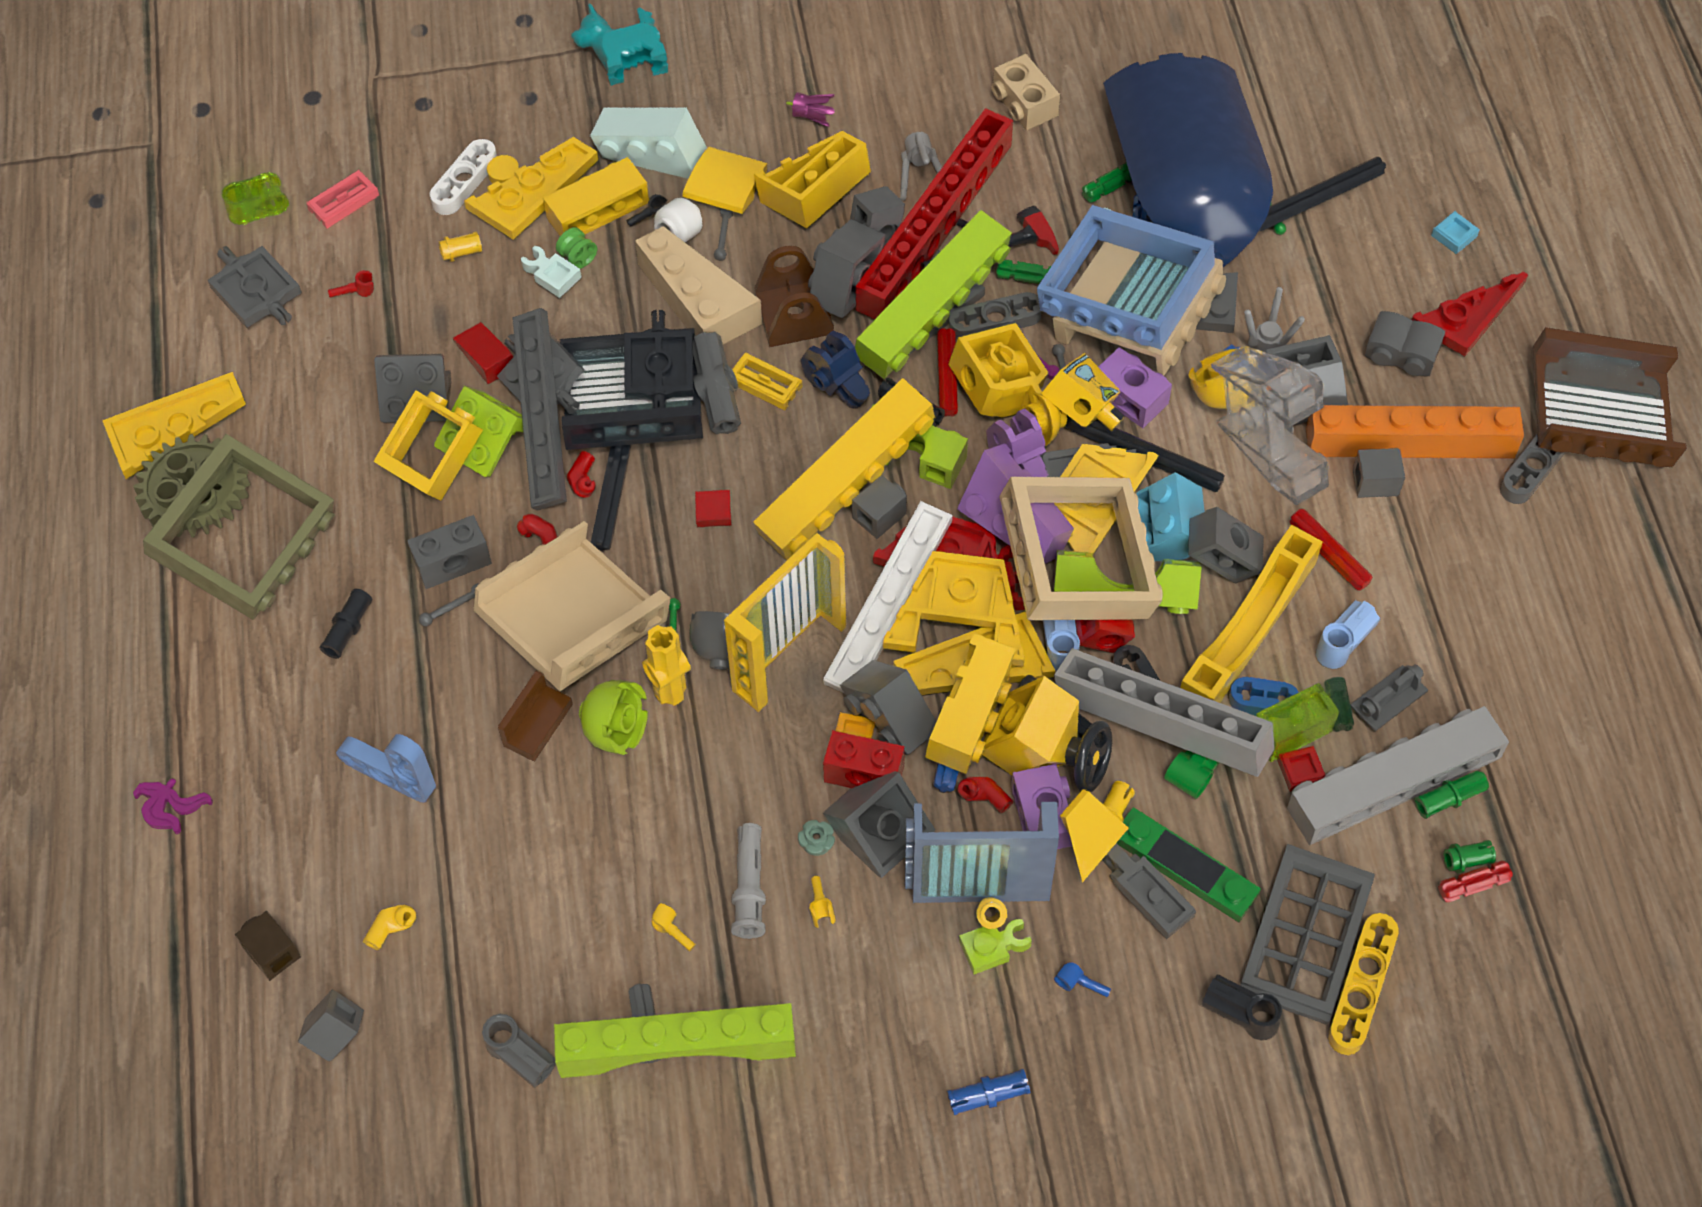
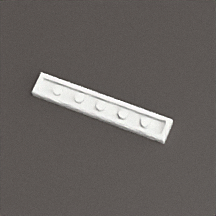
M920 501L823 679L825 685L844 693L840 687L841 683L870 661H877L883 650L884 636L887 631H890L896 620L897 613L910 596L912 587L932 551H936L952 522L951 514Z

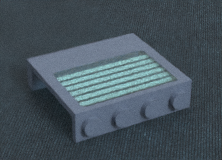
M1041 801L1037 830L923 832L922 803H914L913 818H906L905 889H913V903L980 902L986 897H993L1000 901L1050 900L1059 842L1057 801Z

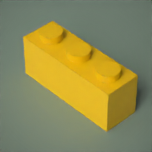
M626 157L618 162L611 163L606 168L589 176L582 177L579 181L560 190H555L550 195L543 197L548 221L558 235L561 236L565 231L573 227H577L584 234H587L648 204L649 194L646 180L631 160Z

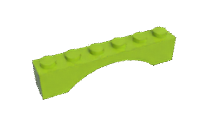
M791 1003L554 1024L555 1063L561 1078L600 1075L623 1066L671 1057L727 1056L751 1060L796 1057Z

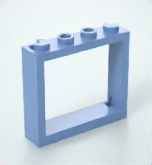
M1092 205L1037 287L1040 311L1046 312L1051 316H1058L1076 322L1081 326H1089L1104 331L1112 336H1120L1141 345L1161 350L1215 265L1214 241ZM1097 240L1189 267L1157 320L1064 291Z

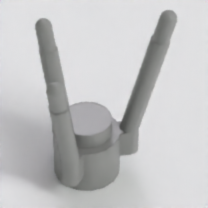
M914 132L905 139L906 151L901 153L903 164L900 199L902 201L906 200L909 165L911 162L916 166H923L931 161L937 174L942 168L937 158L936 150L931 147L930 138L924 132Z
M1281 287L1276 289L1269 321L1259 325L1257 330H1255L1251 311L1247 309L1244 312L1249 333L1248 345L1254 347L1261 355H1265V350L1286 345L1305 321V318L1300 316L1283 336L1282 329L1276 323L1283 292Z

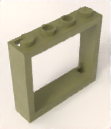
M225 434L144 538V554L254 620L260 611L264 612L267 607H271L276 598L274 592L280 584L285 586L291 580L296 571L294 565L300 557L305 559L310 554L316 543L313 539L320 530L325 532L329 528V523L335 516L332 513L334 499L228 434ZM233 461L313 509L252 593H249L170 545L171 541Z

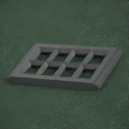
M1287 844L1241 986L1257 994L1267 993L1273 995L1280 1002L1282 1009L1328 1025L1375 874ZM1293 868L1321 877L1315 898L1287 889ZM1328 880L1356 890L1349 911L1322 902ZM1284 897L1312 906L1305 928L1277 918ZM1319 909L1347 918L1340 940L1313 931ZM1274 926L1302 935L1296 957L1268 948ZM1310 938L1337 947L1331 969L1303 960ZM1265 955L1293 965L1286 987L1258 977ZM1300 968L1328 977L1322 999L1293 990Z

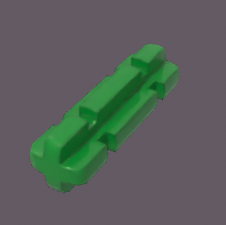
M1127 162L1120 165L1121 169L1116 167L1098 177L1096 183L1091 181L1082 187L1083 198L1088 203H1093L1101 198V194L1105 196L1125 185V181H1132Z
M1005 259L1001 264L997 265L996 274L1001 279L1009 280L1010 277H1014V281L1040 284L1051 266L1045 269L1043 268L1044 265L1019 261L1017 264H1013V260Z

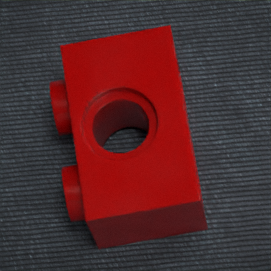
M832 730L823 761L824 782L854 788L895 771L899 772L902 776L905 762V746Z

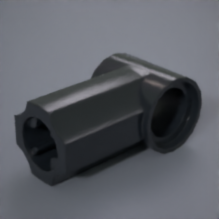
M1217 974L1210 983L1202 1001V1007L1244 1027L1247 1033L1254 1039L1268 1040L1278 1032L1282 1008L1278 999L1273 995L1267 993L1257 994ZM1263 1011L1271 1015L1273 1019L1269 1022H1260L1255 1019L1253 1014Z

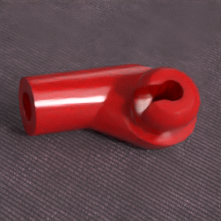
M526 514L517 523V530L522 536L525 535L528 538L535 534L540 537L542 544L546 545L558 537L554 525L535 514Z

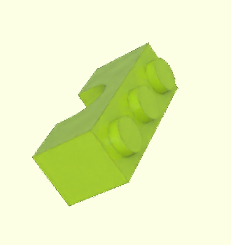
M931 426L923 435L917 434L909 442L907 450H914L921 455L919 478L951 489L967 459L968 438L962 437L955 431H946L935 426Z

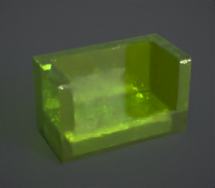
M1320 683L1256 713V717L1273 723L1274 751L1268 759L1270 763L1277 760L1279 754L1297 750L1333 731L1339 710Z

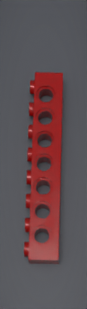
M987 108L983 110L856 285V311L876 319L921 272L920 263L933 257L1012 146V119Z

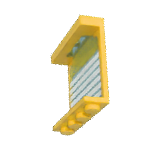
M816 533L724 619L732 691L757 712L768 704L765 668L817 618L822 616L841 632L846 628L845 559L842 548L835 541H827Z

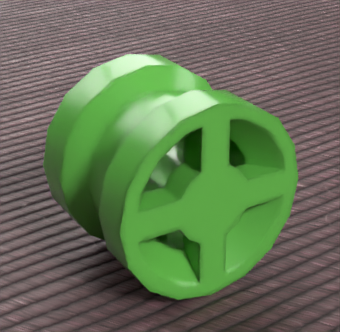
M577 227L565 231L556 243V251L562 257L568 258V262L579 269L589 265L598 250L597 245L591 239H585V234Z

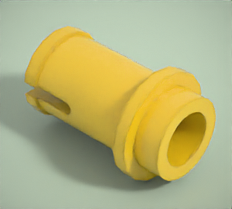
M477 231L450 239L448 236H445L444 240L438 241L442 259H449L450 262H453L456 257L482 252L481 241Z
M1115 781L1103 805L1123 822L1122 815L1131 798H1133L1135 791L1133 788H1129V784Z
M986 897L979 902L976 910L977 919L983 927L996 929L1005 923L1007 909L1000 900ZM989 907L998 909V913L992 917L985 915V911Z

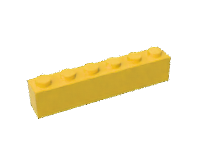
M902 378L753 521L758 534L783 558L788 560L818 530L824 531L828 528L835 518L834 515L843 506H850L852 499L860 493L859 490L868 482L873 483L884 471V466L892 458L898 459L908 449L909 442L917 434L923 435L929 430L935 418L933 405Z

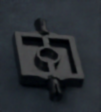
M657 310L651 312L652 329L643 332L624 333L625 399L652 400V409L665 408L666 399L694 397L692 330L674 331L665 328L666 313L663 310H659V321Z

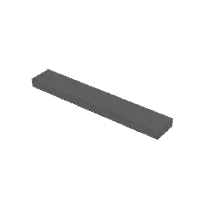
M538 308L512 317L531 508L535 510L567 502L548 313L546 310Z

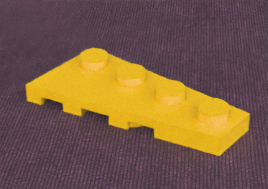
M572 137L541 155L540 161L528 167L524 165L515 170V176L505 182L500 183L497 181L487 187L488 191L476 198L473 195L464 200L465 208L514 240L545 211L543 197L576 182L599 160L598 152Z
M1026 612L1016 614L1020 640L1025 654L1024 667L1011 665L1006 682H1021L1027 675H1033L1036 679L1043 676L1047 678L1055 677V669L1031 621L1027 619ZM981 627L894 660L893 666L907 669L921 695L952 691L958 678L956 676L960 665H964L970 647L969 643L973 634L977 633L994 640L995 628Z

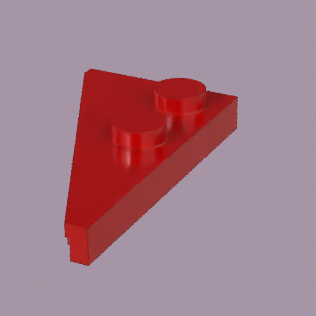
M1525 272L1511 274L1502 278L1500 284L1487 289L1482 286L1460 295L1457 299L1444 301L1439 304L1438 309L1426 314L1417 312L1412 316L1411 320L1427 322L1446 331L1442 344L1466 356L1526 283L1529 274Z

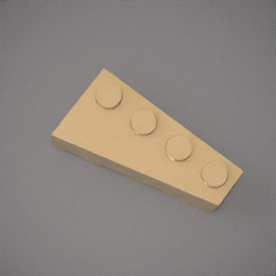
M664 226L635 240L638 265L684 326L695 329V336L703 332H716L721 336L722 344H725L762 325L761 300Z

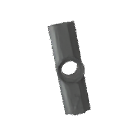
M716 332L700 333L694 336L693 355L698 373L694 376L695 389L701 400L705 403L711 431L715 434H729L738 430L737 427L741 424L734 391L738 390L737 379L726 361L721 336Z

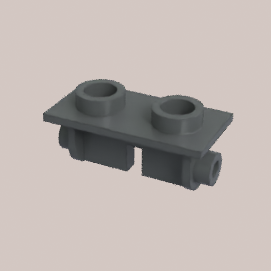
M1416 664L1413 666L1402 665L1350 704V707L1376 732L1428 692V689L1421 683V677L1424 676L1423 670Z

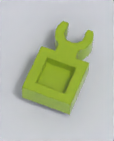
M1022 919L1011 921L1006 926V929L1001 932L998 931V928L988 929L981 927L959 935V943L973 975L1009 962L1010 955L1008 950L1024 952L1031 947V937L1019 940L1013 936V933L1023 929L1024 922Z

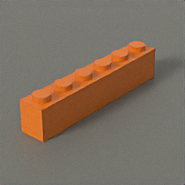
M1312 405L1306 425L1308 457H1356L1358 450L1398 448L1401 451L1402 458L1515 459L1524 437L1520 407Z

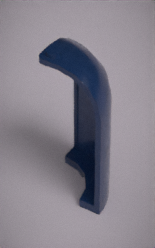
M1183 53L1158 55V60L1139 65V62H1135L1112 75L1103 82L1137 196L1153 223L1214 241V257L1222 260L1224 267L1236 258L1255 238L1268 215L1273 197L1272 174L1235 70L1227 64L1208 56L1202 55L1201 58L1184 57Z

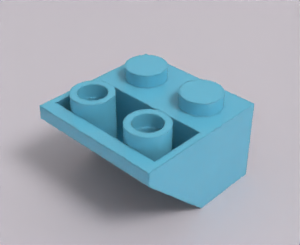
M1175 472L1136 492L1141 522L1146 526V541L1149 552L1153 554L1154 562L1163 561V559L1184 560L1190 557L1188 555L1190 518L1205 512L1202 487Z

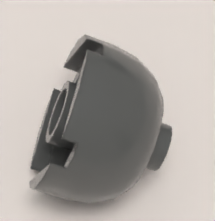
M697 611L695 614L692 613L690 622V642L693 650L701 658L710 661L709 667L730 670L724 619L730 613Z

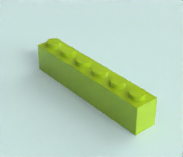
M980 210L856 339L855 349L860 361L884 379L893 370L895 372L900 371L909 358L908 354L914 348L919 350L928 340L929 332L935 326L940 328L946 322L950 315L949 311L955 305L959 307L966 301L971 292L970 289L975 283L981 285L988 277L995 262L1001 264L1011 250L1008 245L1012 232Z

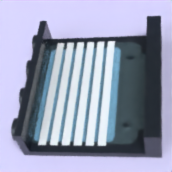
M694 328L673 329L674 331L692 330L693 340H694V336H695V329H694ZM624 334L560 339V344L585 369L574 382L569 392L580 404L579 409L573 407L576 412L569 414L564 408V416H562V430L566 450L703 438L701 400L695 385L694 397L666 399L665 408L652 409V400L625 399ZM693 355V377H694V376L697 375L698 373H697V368H696V364H695V360H694V355Z

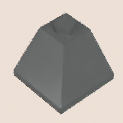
M895 771L849 789L826 809L823 814L840 840L878 877L882 878L905 858L906 818H913L914 803H918L900 773ZM922 809L923 832H934V826Z

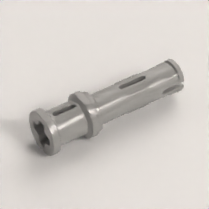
M754 823L743 824V827L739 826L737 828L738 879L737 889L731 898V902L735 906V922L731 925V933L744 939L761 937L766 931V926L762 923V906L765 905L766 896L760 887L762 828Z

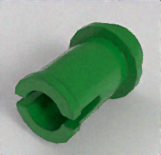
M1490 840L1464 846L1455 843L1444 850L1443 858L1449 871L1463 873L1465 868L1495 863L1496 851L1494 846L1487 848L1492 845Z

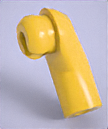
M398 905L381 910L363 939V943L372 949L379 950L388 934L405 930L414 924L416 920L415 910L408 905Z

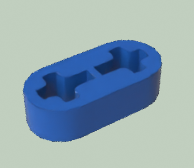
M1254 677L1236 679L1229 693V703L1232 708L1254 716L1274 719H1288L1296 713L1300 701V693L1292 684ZM1242 690L1249 691V701L1243 700ZM1279 696L1286 697V706L1279 705Z

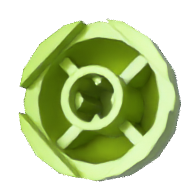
M609 680L596 685L588 693L580 706L579 717L583 733L593 746L610 753L625 755L628 754L625 752L627 748L634 749L639 744L648 718V711L642 710L641 699L647 700L641 685L624 680Z

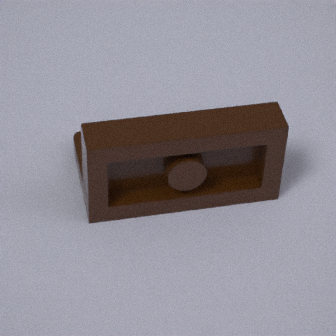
M536 670L498 725L503 747L535 762L572 707V698L548 687L544 673Z

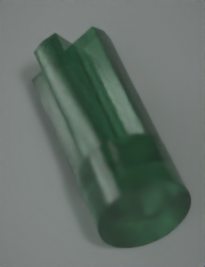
M1343 677L1327 679L1324 682L1333 730L1335 732L1342 730L1350 731L1355 724L1346 680Z

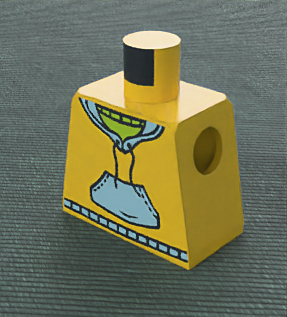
M1085 353L1063 367L1041 393L1082 427H1087L1098 419L1112 432L1125 418V415L1112 404L1120 394L1119 388Z

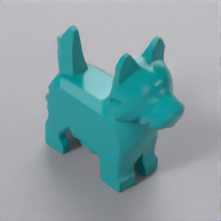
M587 4L589 14L582 19L580 28L572 32L571 37L578 47H592L608 72L610 85L624 83V69L636 68L638 64H643L644 61L653 65L651 68L653 76L668 73L666 50L664 44L661 43L660 33L654 26L655 19L652 18L651 12L638 7L639 24L611 29L607 21L596 12L593 5Z

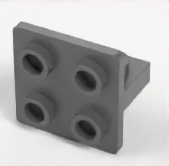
M443 354L377 355L375 357L381 422H397L415 390L426 396L432 391L447 400V392L452 381L451 370L445 371ZM431 410L426 421L447 420V418L434 410Z

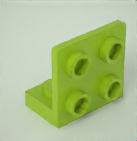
M464 386L451 411L455 412L456 408L459 407L473 415L475 419L472 423L483 429L463 464L484 477H490L511 436L515 435L517 431L524 433L522 414L482 390ZM447 419L434 446L446 453L461 427Z

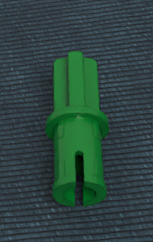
M1474 771L1454 781L1445 780L1442 782V786L1416 796L1415 806L1424 819L1450 807L1458 808L1461 806L1462 801L1480 794L1489 788L1487 777L1483 772Z

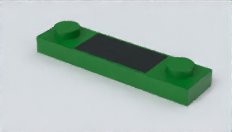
M1134 807L1123 820L1128 830L1117 841L1120 847L1133 855L1136 854L1140 858L1144 856L1159 872L1240 923L1259 896L1260 887Z

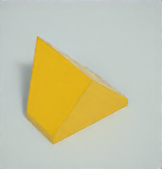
M1084 789L1060 815L1071 838L1083 882L1128 830V827L1089 791Z

